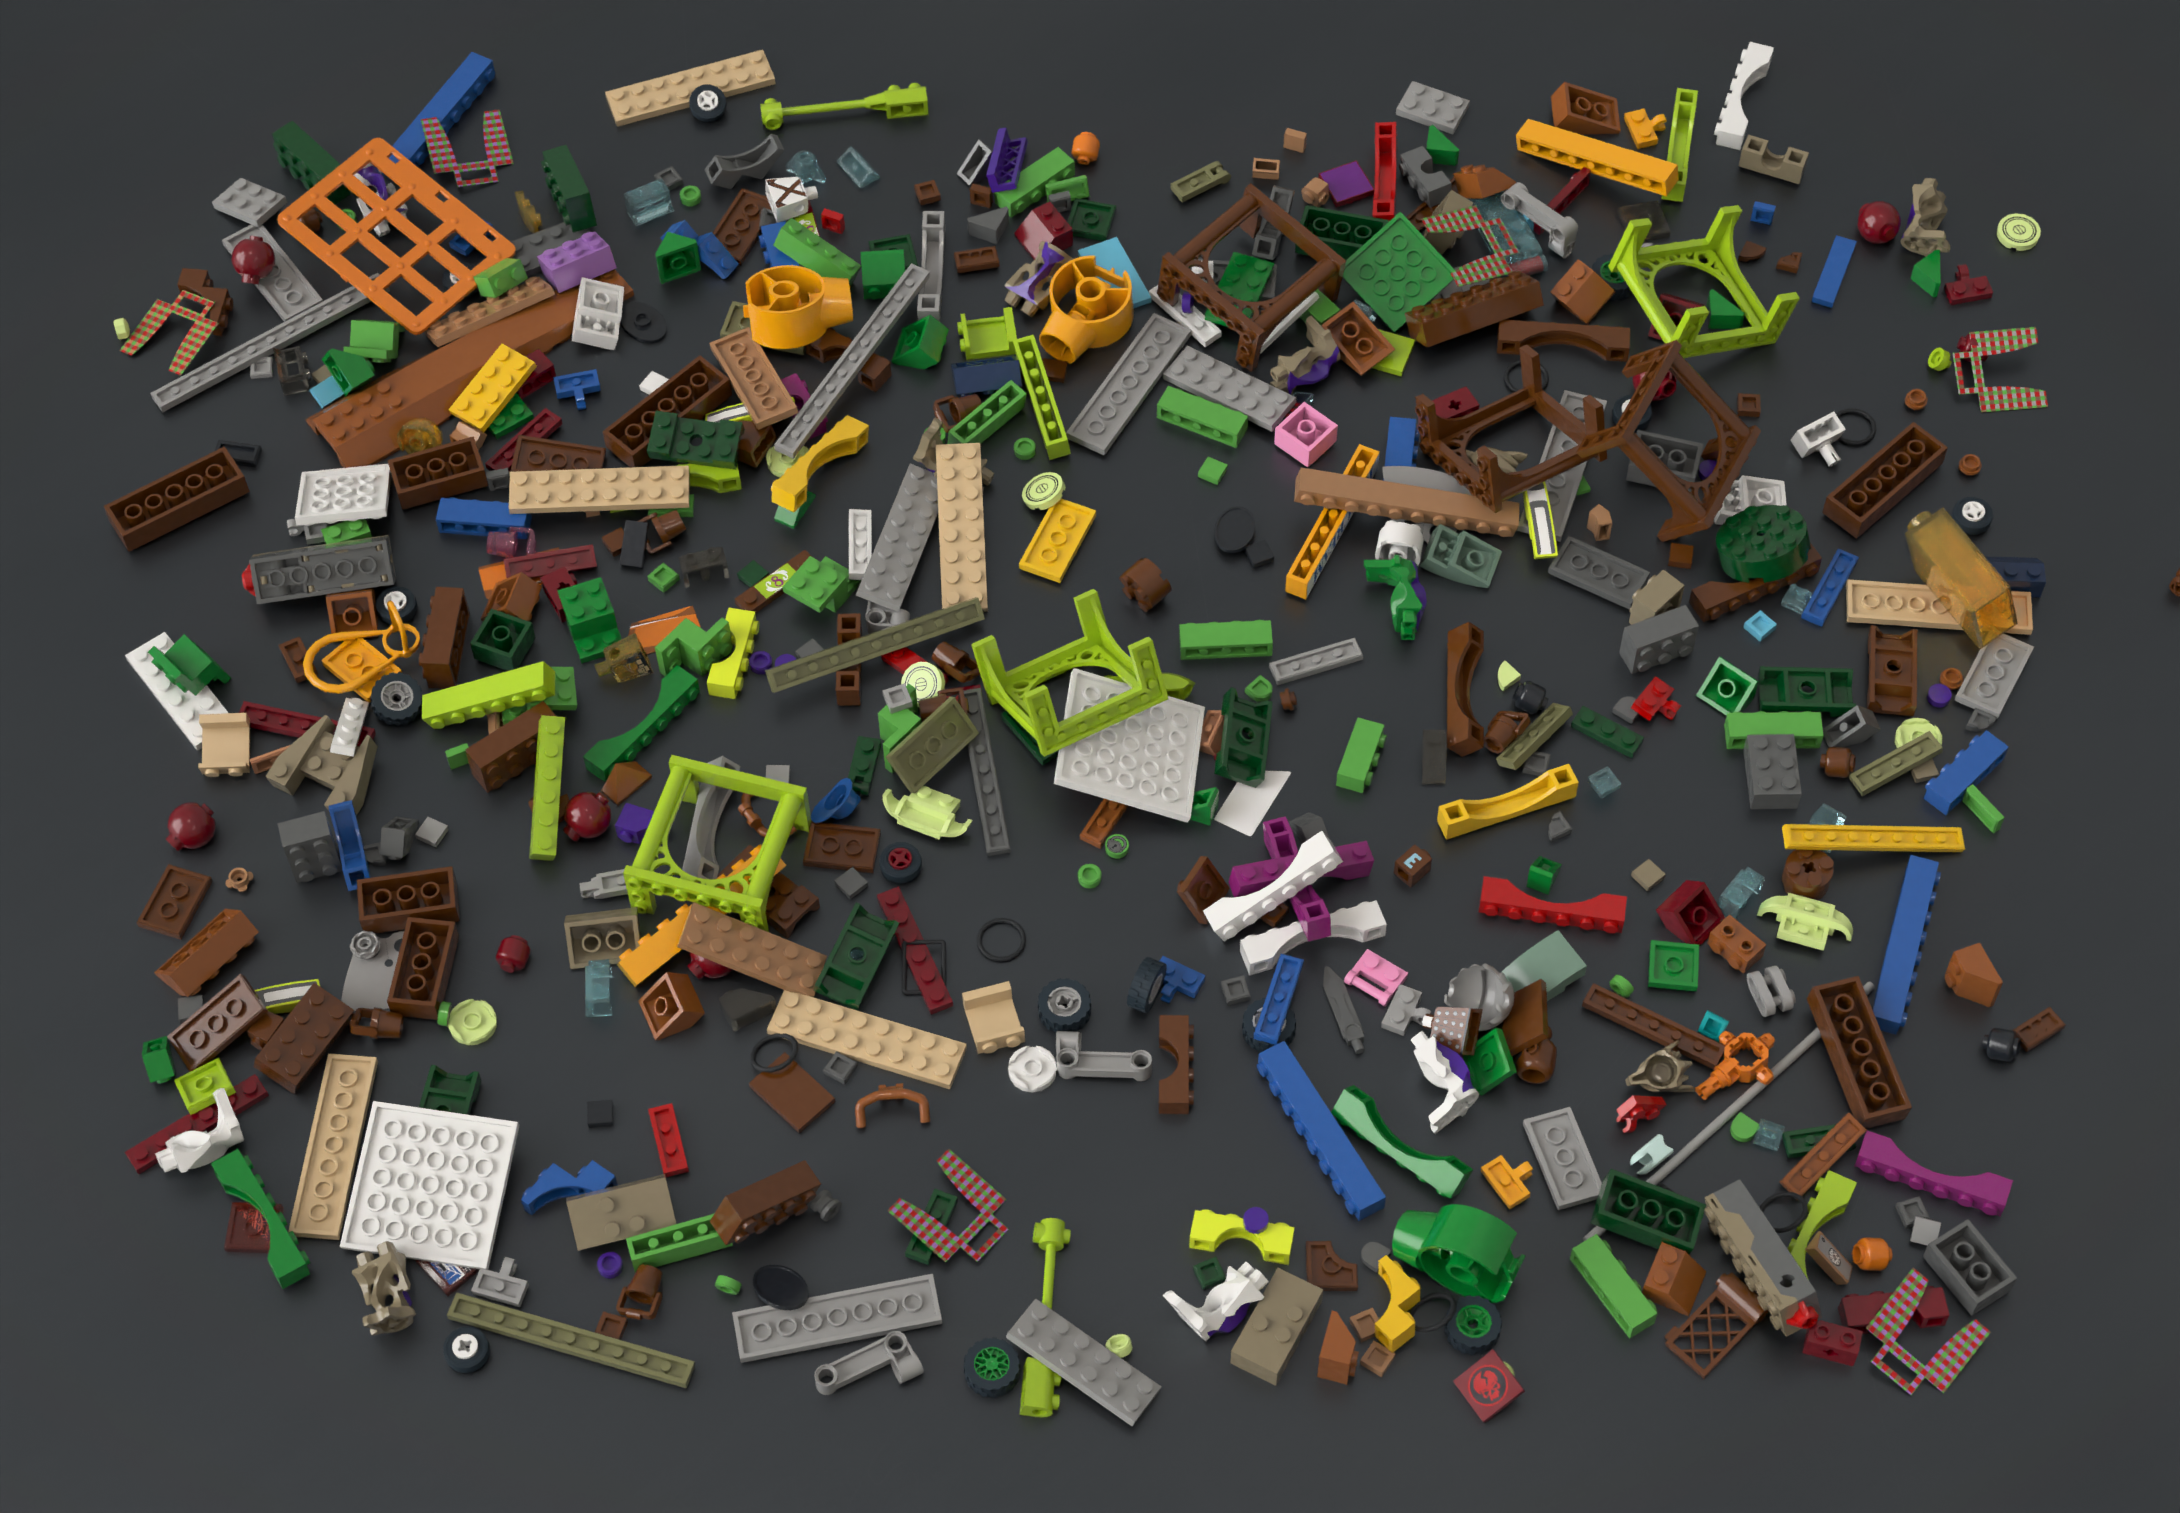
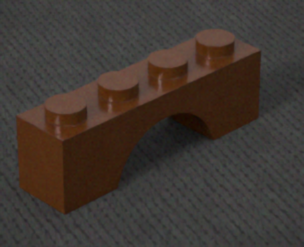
M830 327L827 328L826 332L819 339L806 345V353L822 363H826L833 359H839L853 340L849 337H844ZM873 353L858 372V383L877 392L891 377V365L888 359Z
M860 613L838 614V645L862 637ZM862 662L836 671L838 706L861 705Z
M1159 1015V1048L1172 1054L1178 1063L1176 1070L1169 1077L1159 1081V1114H1189V1105H1194V1090H1189V1083H1194V1068H1189V1061H1194V1046H1189V1039H1194V1025H1189V1015Z

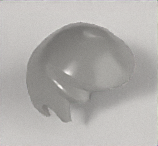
M1486 963L1481 966L1473 964L1468 969L1462 968L1458 976L1451 979L1448 995H1444V1003L1449 1007L1483 1009L1479 1031H1486L1501 1024L1509 1015L1514 1003V989L1505 974L1498 972L1493 966Z

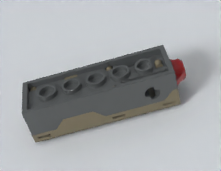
M389 535L253 554L249 559V565L242 573L243 587L256 597L257 604L393 585L396 581Z
M1739 1179L1704 1197L1707 1206L1704 1212L1709 1219L1707 1223L1714 1236L1719 1235L1721 1238L1720 1244L1726 1254L1731 1253L1733 1256L1732 1262L1739 1273L1743 1272L1746 1278L1744 1280L1751 1292L1756 1291L1758 1294L1757 1300L1764 1311L1768 1309L1770 1312V1320L1775 1329H1781L1787 1337L1800 1329L1811 1328L1818 1320L1822 1319L1816 1290L1742 1181Z

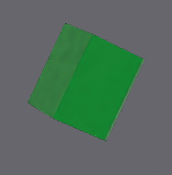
M667 232L655 253L661 284L701 270L696 240Z
M1720 656L1696 696L1727 716V713L1743 712L1755 698L1759 681Z

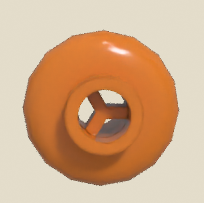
M1080 133V135L1074 138L1071 152L1072 157L1081 165H1088L1096 161L1099 154L1100 141L1093 133Z
M1861 1238L1853 1246L1852 1258L1861 1270L1882 1271L1892 1260V1249L1884 1239Z

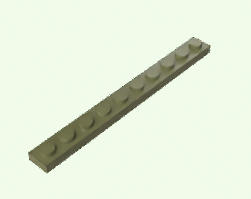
M975 597L765 670L771 691L775 693L970 625L985 618L979 598Z
M457 1292L447 1313L448 1319L686 1389L696 1366L694 1361Z

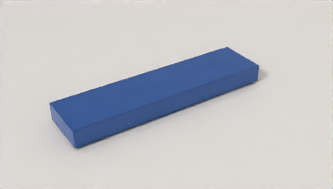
M1836 235L1811 302L1830 308L1833 307L1857 241Z
M1839 548L1837 549L1803 611L1802 619L1821 627L1824 625L1858 562V556Z
M1280 954L1253 1039L1274 1045L1278 1044L1302 971L1303 959Z

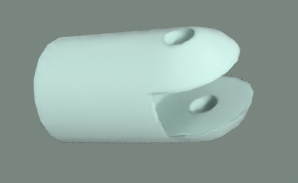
M1658 1134L1631 1157L1630 1165L1639 1160L1645 1166L1637 1174H1647L1674 1152L1673 1148L1668 1147L1664 1143L1663 1136Z

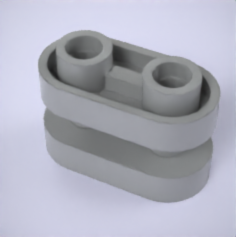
M1774 965L1765 968V976H1762L1758 970L1747 974L1749 990L1763 1017L1774 1015L1776 1012L1775 1006H1778L1782 1012L1793 1009L1796 997L1793 990L1789 989L1786 984V975L1783 969H1779L1778 966Z

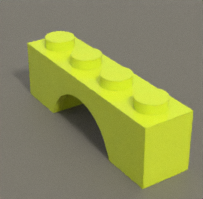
M728 608L725 620L729 622L735 650L726 660L712 664L707 679V688L711 696L736 699L738 691H741L743 688L742 675L743 672L748 670V654L753 652L754 634L757 635L759 632L760 622L756 620L754 611Z
M1195 1210L1189 1248L1215 1252L1217 1247L1224 1241L1232 1238H1243L1253 1242L1260 1249L1264 1261L1289 1265L1295 1227H1290L1288 1224L1281 1222L1276 1224L1268 1223V1227L1264 1232L1253 1234L1245 1229L1243 1218L1235 1214L1221 1215L1215 1214L1211 1210Z

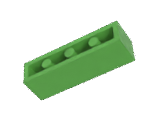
M1059 147L1055 148L1020 172L1016 189L994 192L995 204L1000 208L1007 206L1009 216L1012 218L1046 195L1045 184L1072 178L1075 175V161Z
M790 218L780 229L773 244L774 247L805 268L815 271L821 277L848 278L849 286L854 283L862 267L852 258L839 251L836 247L793 218Z
M1010 380L948 432L947 444H981L1025 407L1027 393Z
M1168 386L1157 404L1158 419L1237 448L1248 429V416L1242 412L1210 402L1200 396L1186 393L1179 388Z
M1271 620L1179 624L1181 660L1272 656Z
M1737 711L1727 713L1724 724L1727 749H1744L1747 735L1794 734L1796 748H1820L1824 736L1821 712L1781 711L1779 713H1766L1759 711L1756 713H1743Z
M714 1214L626 1238L635 1273L638 1266L642 1264L659 1267L733 1246V1243L725 1245L710 1223Z
M1598 1234L1572 1248L1570 1260L1629 1339L1655 1323L1657 1317L1656 1306L1642 1294L1639 1283L1629 1277L1623 1262L1613 1256L1607 1241L1601 1240Z

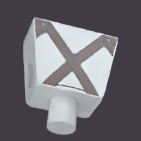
M799 177L766 179V196L777 223L807 213L808 200L818 198L816 187L804 188Z

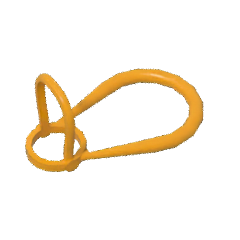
M389 601L387 606L392 625L387 630L338 632L320 638L306 651L303 661L305 676L314 687L324 692L340 694L354 691L370 681L399 657L408 658L415 653L421 642L418 630L409 624H403L394 603ZM405 630L412 632L416 636V641L411 648H408ZM400 631L402 651L393 650L387 645V639L392 633ZM383 634L382 642L384 649L393 656L350 683L339 685L329 684L320 680L314 673L312 665L318 651L330 643Z

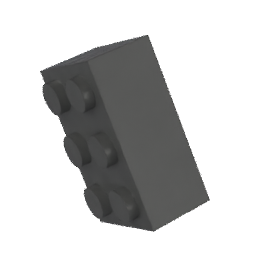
M1641 430L1637 431L1639 438L1675 475L1685 481L1695 482L1704 444ZM1630 460L1626 480L1655 486Z
M1686 605L1624 627L1619 654L1632 674L1639 671L1644 672L1652 666L1666 664L1671 659L1679 656L1684 657L1693 652L1699 625Z
M1794 734L1747 735L1743 751L1750 809H1798L1802 792Z
M325 811L277 823L282 846L297 883L309 882L314 878L325 875L331 876L343 871L338 847Z
M1969 1219L1929 1243L1923 1255L1924 1259L1971 1316L2010 1292L2017 1280V1277Z

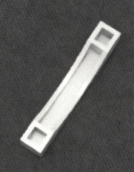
M1750 42L1747 50L1743 49L1740 58L1742 64L1738 63L1735 76L1738 77L1737 79L1733 78L1730 86L1732 94H1727L1725 100L1727 108H1722L1719 118L1722 122H1717L1714 135H1717V145L1737 150L1741 149L1748 125V120L1741 106V98L1752 84L1766 77L1774 47Z
M1321 831L1301 845L1292 864L1273 883L1246 896L1223 897L1203 910L1214 932L1223 941H1226L1248 925L1255 923L1258 918L1267 912L1274 910L1288 898L1295 896L1297 892L1306 886L1313 884L1325 873L1334 870L1343 860L1331 840Z
M1377 900L1362 902L1348 909L1341 908L1330 914L1331 936L1328 937H1343L1366 942L1385 936L1387 924ZM1296 921L1280 929L1272 928L1266 933L1252 934L1240 941V953L1250 976L1273 969L1279 960L1280 954H1286L1292 948L1308 940L1300 922Z

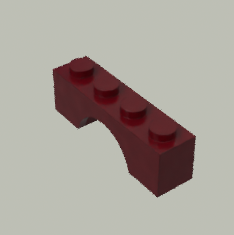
M1926 1286L1923 1296L1911 1317L1919 1328L1945 1326L1950 1315L1943 1287L1934 1288V1286ZM1875 1291L1863 1296L1858 1294L1846 1295L1841 1299L1838 1306L1842 1326L1863 1331L1862 1334H1870L1866 1327L1893 1292Z

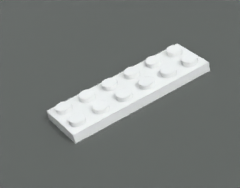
M163 632L125 656L198 751L202 748V727L199 724V714H223L228 712L207 685L196 696L189 690L184 693L165 676L166 674L163 671H160L151 662L154 658L148 651L153 646L165 654L174 645L169 636Z

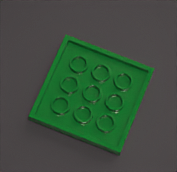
M1399 212L1346 260L1343 279L1395 334L1407 323L1405 313L1412 311V308L1415 306H1426L1454 280L1450 273L1455 270L1414 225Z

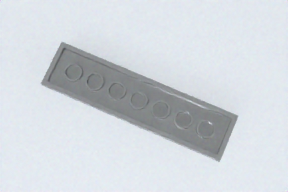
M1153 313L1066 432L1067 439L1105 455L1190 338L1191 329Z
M1564 390L1560 404L1585 424L1583 398L1587 395ZM1595 398L1603 405L1605 412L1607 401ZM1552 425L1540 463L1576 447L1578 444L1555 425ZM1588 461L1545 481L1555 537L1558 542L1562 540ZM1524 508L1517 531L1529 534L1528 520H1526Z
M909 464L856 596L899 612L938 515L937 478L933 472Z
M933 1274L809 1297L806 1304L796 1310H780L768 1305L732 1312L741 1363L887 1335L892 1331L903 1332L942 1324Z

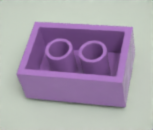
M595 231L585 233L581 238L574 241H566L562 246L555 249L545 250L543 254L537 256L544 278L558 293L579 285L582 277L593 279L617 268L610 246Z

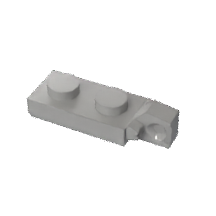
M624 869L596 874L597 877L591 878V881L579 883L582 898L594 897V899H603L628 894L623 875Z

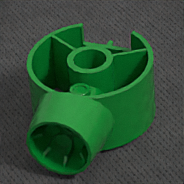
M1459 1204L1445 1205L1438 1212L1405 1211L1398 1220L1392 1241L1393 1254L1397 1259L1420 1271H1425L1437 1283L1460 1296L1477 1295L1483 1299L1490 1300V1303H1497L1506 1298L1526 1256L1521 1254L1517 1258L1513 1257L1510 1247L1517 1232L1508 1224L1485 1211Z

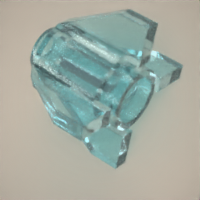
M809 151L796 153L786 164V171L795 173V177H799L802 184L803 182L811 181L813 178L821 183L826 181L825 174L817 165V156Z

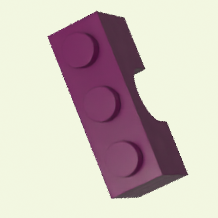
M795 373L781 379L789 395L795 399L797 408L801 410L811 396L808 393L809 390L806 382L800 380ZM825 416L808 440L827 432V416Z

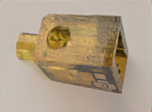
M636 633L604 648L603 652L606 661L595 664L599 677L612 673L617 682L653 673L648 655Z

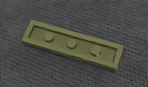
M1552 703L1522 735H1519L1496 758L1498 765L1517 770L1573 715L1571 707Z
M1928 731L1849 775V780L1859 793L1864 796L1941 754L1943 747L1933 734Z

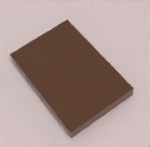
M811 822L803 865L846 871L853 867L857 872L874 874L881 829Z
M168 864L137 921L138 927L182 940L213 882L212 878Z
M1542 979L1514 992L1513 1007L1509 1015L1503 1020V1033L1511 1056L1549 1038L1546 982Z
M784 1052L768 1067L778 1066L790 1056ZM794 1060L782 1070L761 1072L749 1082V1087L798 1133H801L835 1103V1098Z

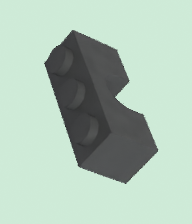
M1420 146L1400 155V172L1408 178L1410 186L1418 191L1420 199L1425 201L1429 207L1440 204L1452 190V184L1442 170L1433 173L1432 157L1427 150Z

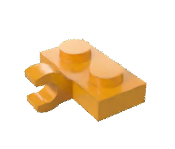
M1645 109L1624 113V120L1637 149L1658 144L1655 131L1666 129L1664 123L1667 120L1664 114H1659L1652 120H1649Z
M1500 1155L1481 1167V1173L1509 1210L1530 1197V1192L1522 1183L1523 1180L1533 1175L1531 1172L1533 1168L1528 1161L1513 1170L1504 1157Z

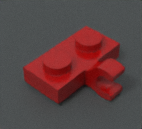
M1655 676L1635 700L1631 709L1648 721L1658 711L1664 714L1666 718L1672 720L1681 705L1676 701H1667L1675 689Z
M1633 1095L1616 1109L1619 1114L1616 1121H1627V1126L1622 1131L1623 1133H1631L1636 1129L1638 1119L1652 1120L1660 1114V1110L1667 1104L1663 1097Z

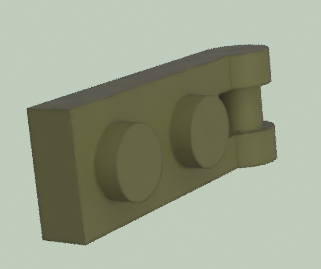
M1215 161L1171 183V190L1181 202H1184L1220 183L1226 184L1230 181L1231 175L1227 170H1223V165L1219 161Z

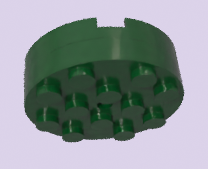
M1787 505L1749 506L1745 510L1728 517L1716 535V545L1722 569L1731 578L1746 583L1750 582L1749 578H1763L1764 583L1793 574L1808 560L1807 553L1811 549L1804 517Z

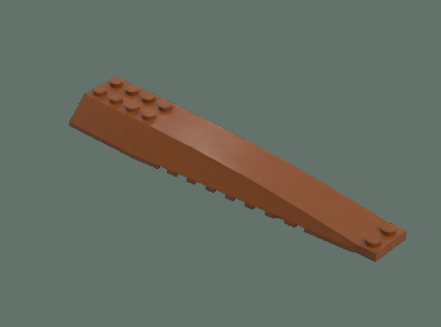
M615 269L592 279L624 287L623 301L634 296L633 289ZM580 284L560 293L555 290V295L472 331L423 357L393 370L305 420L316 435L322 434L336 451L343 468L375 465L448 421L449 416L452 415L449 408L501 344L508 346L523 356L533 353L538 349L546 355L553 350V346L558 343L562 344L570 339V335L573 334Z

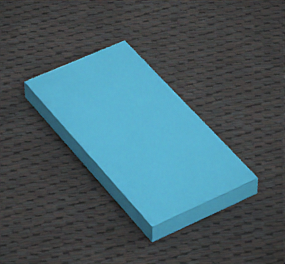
M1117 237L1078 250L1079 257L1094 255L1097 266L1108 271L1114 268L1115 274L1123 277V272L1126 270L1132 284L1134 308L1151 303L1149 292ZM1097 276L1100 280L1112 285L1110 288H1121Z

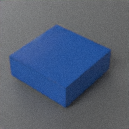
M1755 201L1750 221L1771 225L1776 206Z

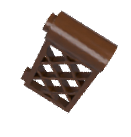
M1733 1272L1728 1275L1723 1273L1715 1283L1718 1286L1717 1289L1680 1328L1674 1326L1664 1337L1667 1339L1665 1346L1703 1379L1769 1312L1768 1309L1764 1311L1757 1300L1758 1294L1755 1291L1751 1292L1747 1284ZM1715 1299L1724 1305L1725 1314H1710V1305ZM1707 1319V1332H1693V1322L1695 1320ZM1711 1319H1725L1726 1331H1712ZM1729 1319H1740L1746 1326L1741 1331H1730ZM1727 1336V1346L1724 1349H1713L1712 1337ZM1679 1337H1690L1691 1349L1681 1350L1674 1342ZM1694 1337H1709V1349H1695ZM1695 1354H1710L1711 1363L1703 1369L1696 1363Z

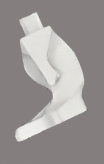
M219 1088L213 1093L218 1106V1122L214 1130L209 1133L207 1131H185L165 1142L167 1149L155 1153L158 1163L165 1173L176 1168L183 1173L187 1172L188 1169L205 1166L223 1156L229 1147L244 1141L240 1124L233 1112L224 1088Z

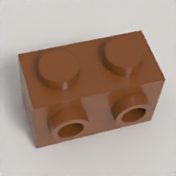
M1730 914L1710 932L1707 943L1712 951L1722 955L1734 969H1739L1743 974L1763 957L1766 944Z

